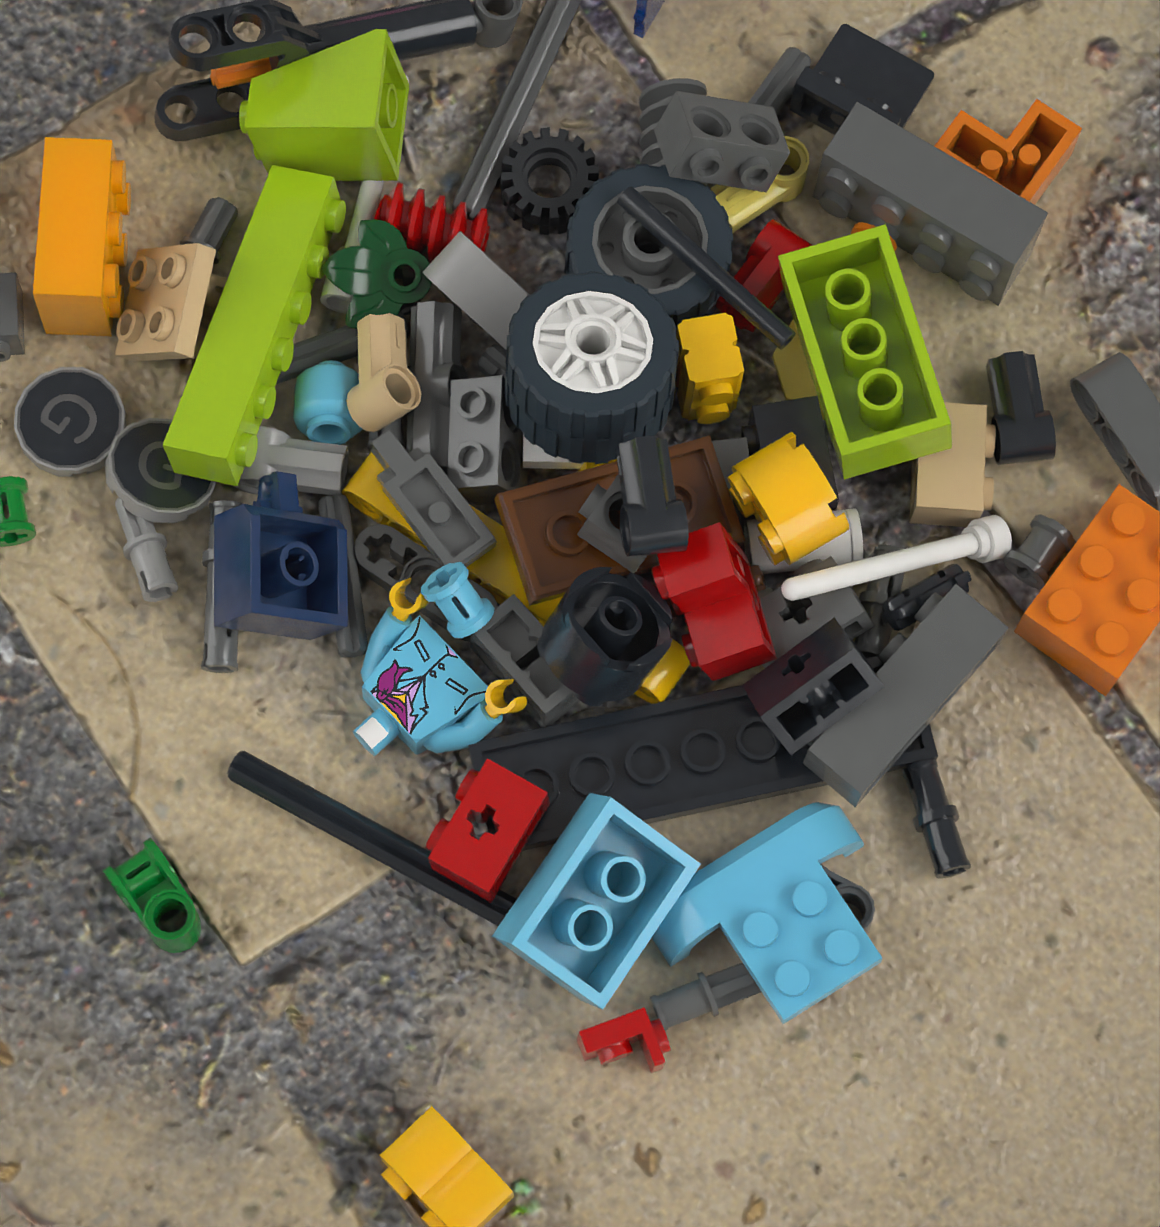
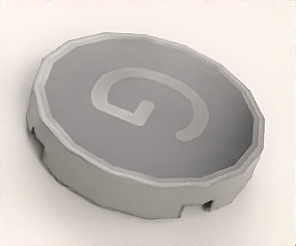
M60 367L39 375L24 389L15 407L14 429L23 453L39 469L58 477H73L72 474L84 472L89 474L105 466L115 436L126 428V412L117 389L103 375L83 367Z
M148 418L129 424L115 436L105 462L106 483L112 494L115 490L117 496L123 500V507L133 515L151 522L177 523L188 519L190 514L196 513L198 510L200 512L208 505L216 485L215 481L174 473L163 447L172 422L171 419Z

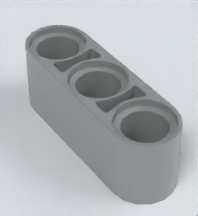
M460 231L422 273L506 349L509 323L512 316L519 310L520 303L530 294Z

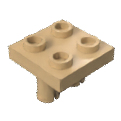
M199 243L138 249L136 259L133 261L128 274L130 288L125 311L120 316L117 324L118 343L115 356L133 362L197 358L208 330L200 327L204 305L216 310L222 290L228 279L227 277L211 273L216 249Z

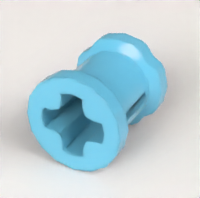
M462 562L449 563L437 569L421 587L423 597L428 602H435L448 620L447 630L454 638H464L477 632L487 624L494 614L492 603L487 598H480L468 581L469 571Z

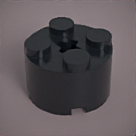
M597 567L583 572L573 581L546 621L542 635L538 640V652L546 660L550 670L561 683L575 693L578 700L586 705L599 706L604 701H618L634 694L671 646L673 636L670 638L669 625L673 618L667 601L662 599L659 591L649 581L632 572L627 577L609 573L612 569L611 567Z

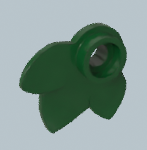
M361 220L358 228L360 246H350L338 250L322 265L323 273L333 285L346 294L353 295L345 318V324L350 328L357 329V322L369 314L384 315L391 313L397 316L403 305L420 301L431 289L433 282L422 273L430 265L429 261L418 251L408 249L400 230L386 221ZM402 266H409L415 271V280L408 286H400L395 282V272Z

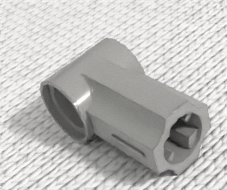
M260 426L257 433L258 449L255 460L251 467H244L238 486H234L241 491L258 495L259 479L264 475H270L271 472L279 471L296 474L298 491L341 495L346 485L349 451L346 445L291 439L283 431Z

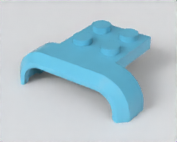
M821 802L808 804L697 871L652 936V939L670 967L689 956L690 951L698 942L720 927L782 1024H785L882 962V956L820 865L837 855L843 854L844 857L851 855L862 848L864 842L840 806Z

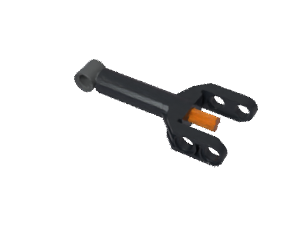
M255 0L185 15L173 24L168 44L169 52L174 61L183 67L200 72L211 70L210 78L175 85L164 92L156 105L154 115L155 126L163 136L174 141H189L241 129L239 112H229L221 108L217 102L219 95L225 92H232L240 95L244 100H248L251 78L375 29H387L399 61L473 46L475 42L487 48L500 47L511 38L523 0H473L471 2L469 0H423L304 26L290 6L275 0ZM488 11L496 12V13H498V14L501 15V16L493 15V14L489 13ZM241 22H250L257 25L261 30L257 41L246 42L235 35L233 27ZM197 33L207 39L210 48L202 53H191L181 46L179 39L185 34ZM181 103L192 109L195 118L188 123L179 124L168 118L165 109L172 104Z

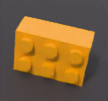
M45 137L33 296L46 334L112 337L113 318H120L123 313L124 287L119 285L118 266L125 267L127 263L128 241L127 234L122 233V215H130L131 184L126 182L125 160H117L112 140Z

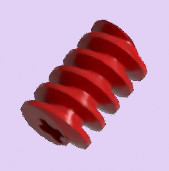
M398 182L389 195H384L374 217V220L386 221L400 230L404 240H407L408 249L422 254L427 247L430 264L460 231L484 253L486 252L490 235L487 208L482 207L473 220L467 219V206L464 201L458 204L452 214L446 213V196L440 194L433 205L427 207L425 206V189L419 188L411 200L407 201L404 200V183Z

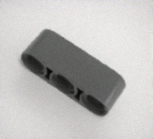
M1118 352L1070 380L1071 392L1080 410L1138 497L1159 511L1160 403L1131 360L1123 353Z

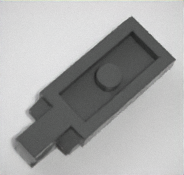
M390 429L371 442L373 446L371 452L384 468V471L377 475V479L383 487V492L441 567L449 563L462 562L467 568L496 547L497 541L429 452L424 454L419 447H416L407 453Z

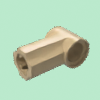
M391 313L384 315L369 314L357 322L359 384L348 392L346 402L352 419L359 427L369 432L383 429L415 409L421 401L420 385L413 373L407 368L404 319Z

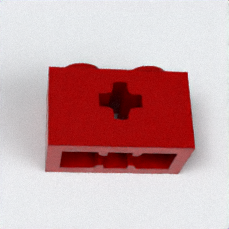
M487 758L479 772L472 768L467 773L455 796V799L461 801L450 821L445 818L440 819L427 841L426 848L432 851L428 860L433 870L492 903L550 803L548 792ZM489 817H492L496 830L495 835L485 832L479 840L476 839L473 827L474 821L484 824Z

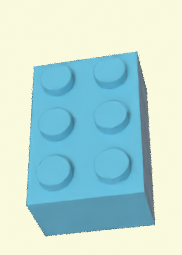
M589 793L492 937L581 1001L603 1010L701 864L613 798Z

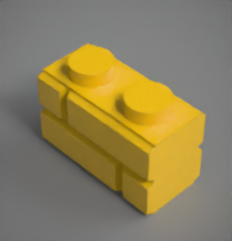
M721 313L682 320L677 325L676 339L679 340V355L675 387H678L677 396L682 418H686L688 421L697 419L700 424H712L723 421L736 409L744 374L740 348L736 346L737 334L733 316Z

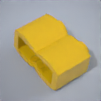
M432 1106L380 1154L382 1161L388 1167L380 1175L404 1201L412 1193L428 1209L421 1217L428 1227H483L514 1197L510 1187Z

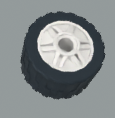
M589 271L584 274L571 273L562 275L557 280L545 282L538 286V290L533 294L527 295L520 303L519 310L513 314L509 323L505 372L506 405L510 408L511 419L515 426L519 427L524 433V437L531 444L539 446L545 453L555 458L558 456L568 459V462L582 464V462L602 464L617 459L615 450L619 443L630 441L635 437L655 436L658 432L662 431L667 423L668 412L672 410L679 355V340L676 339L677 329L673 318H670L667 314L664 304L658 298H654L648 289L640 284H634L626 280L625 277Z

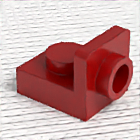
M645 1007L578 1032L576 1039L584 1061L598 1057L601 1065L617 1061L634 1053L631 1044L639 1041L651 1073L663 1069L665 1065L663 1054L671 1051L660 1019L657 1018L650 1021Z

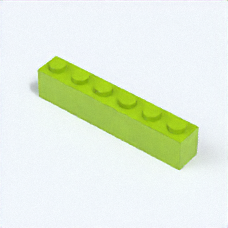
M276 165L271 166L163 443L174 473L238 486L244 467L249 468L252 466L258 449L257 433L262 420L269 419L274 410L276 401L275 385L280 372H286L291 365L294 353L293 338L298 325H304L309 317L311 310L310 293L316 278L321 279L324 276L322 265L329 258L328 245L333 232L339 233L344 224L346 204L345 201L340 199L334 177Z

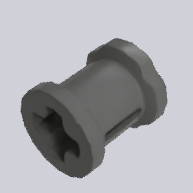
M1039 514L1031 521L1032 531L1018 550L1009 551L1003 560L1007 569L1016 578L1036 589L1044 587L1049 580L1048 573L1063 553H1069L1076 543L1071 532L1062 524L1052 518Z

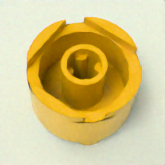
M793 432L786 434L732 466L733 474L727 477L731 488L728 489L744 518L752 514L759 522L757 528L761 534L758 536V540L774 566L782 561L791 565L850 529L845 513L836 517L829 507L828 503L837 499L805 445L801 444L796 447V435Z

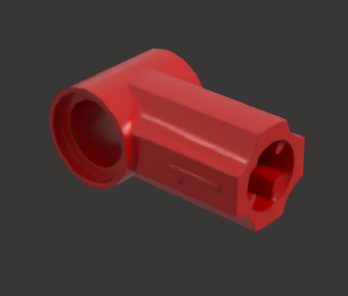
M772 219L756 237L747 253V261L734 278L771 310L784 293L778 256L813 245L777 220ZM722 297L718 298L716 307L722 313L732 315L736 327L747 329L751 332L755 331L756 327Z

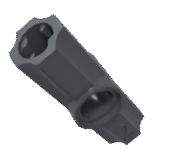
M419 302L417 306L411 307L410 356L407 368L416 377L422 395L419 405L407 413L406 451L409 453L416 447H419L424 454L429 452L447 475L451 380L468 379L467 372L460 363L462 309L454 303Z

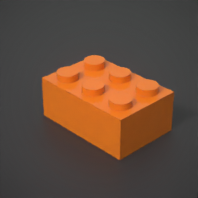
M1119 484L1027 608L1014 630L1017 635L1105 697L1160 622V512Z

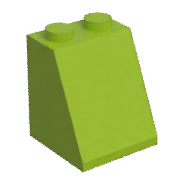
M387 29L372 30L251 78L248 100H243L240 105V128L242 133L248 134L253 144L255 158L262 161L268 174L271 166L276 165L332 176L335 181H398L409 83Z

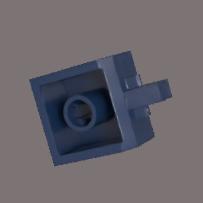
M275 471L271 472L270 475H264L259 479L257 501H253V505L241 504L214 516V627L313 640L348 627L347 529L340 520L303 514V509L299 506L296 474Z

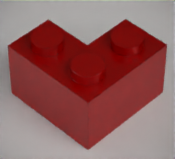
M720 522L688 533L689 538L686 551L657 554L660 565L652 567L653 577L662 599L670 598L678 616L685 615L689 633L682 635V642L687 658L693 668L699 666L712 681L777 659L748 558Z

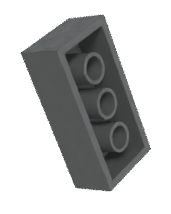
M856 102L824 151L813 193V198L819 200L821 207L837 218L844 219L848 217L856 223L864 222L876 227L886 224L888 233L895 240L897 247L911 254L913 260L920 267L931 273L942 272L959 282L961 289L969 296L980 301L988 299L998 306L1029 259L1048 215V212L859 102Z

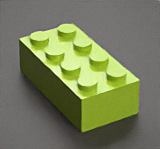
M886 224L779 255L781 282L844 480L951 449V421Z

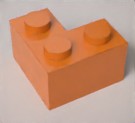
M1036 99L1007 139L961 110L934 147L1035 205L1072 155L1082 128Z

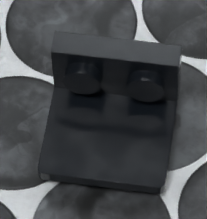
M842 24L814 69L806 66L795 82L790 111L835 135L856 102H859L904 129L933 82L934 72L854 27Z

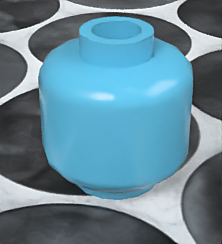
M332 360L320 362L304 370L298 376L294 388L293 419L297 429L313 442L338 445L346 443L350 438L358 434L362 428L352 419L346 400L351 388L359 384V374L343 363Z

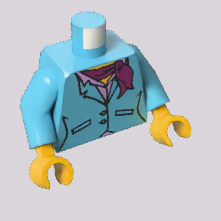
M412 578L402 580L391 588L389 593L391 606L386 609L370 637L360 672L364 682L362 685L363 699L374 712L353 730V734L373 756H376L397 736L416 755L427 749L436 754L469 748L468 745L481 741L501 723L503 714L519 712L527 705L525 696L516 697L509 705L505 702L504 690L514 682V679L496 680L487 686L420 615L412 622L410 614L425 608L429 604L421 593L417 597L415 604L410 603L406 599L405 589L410 584Z

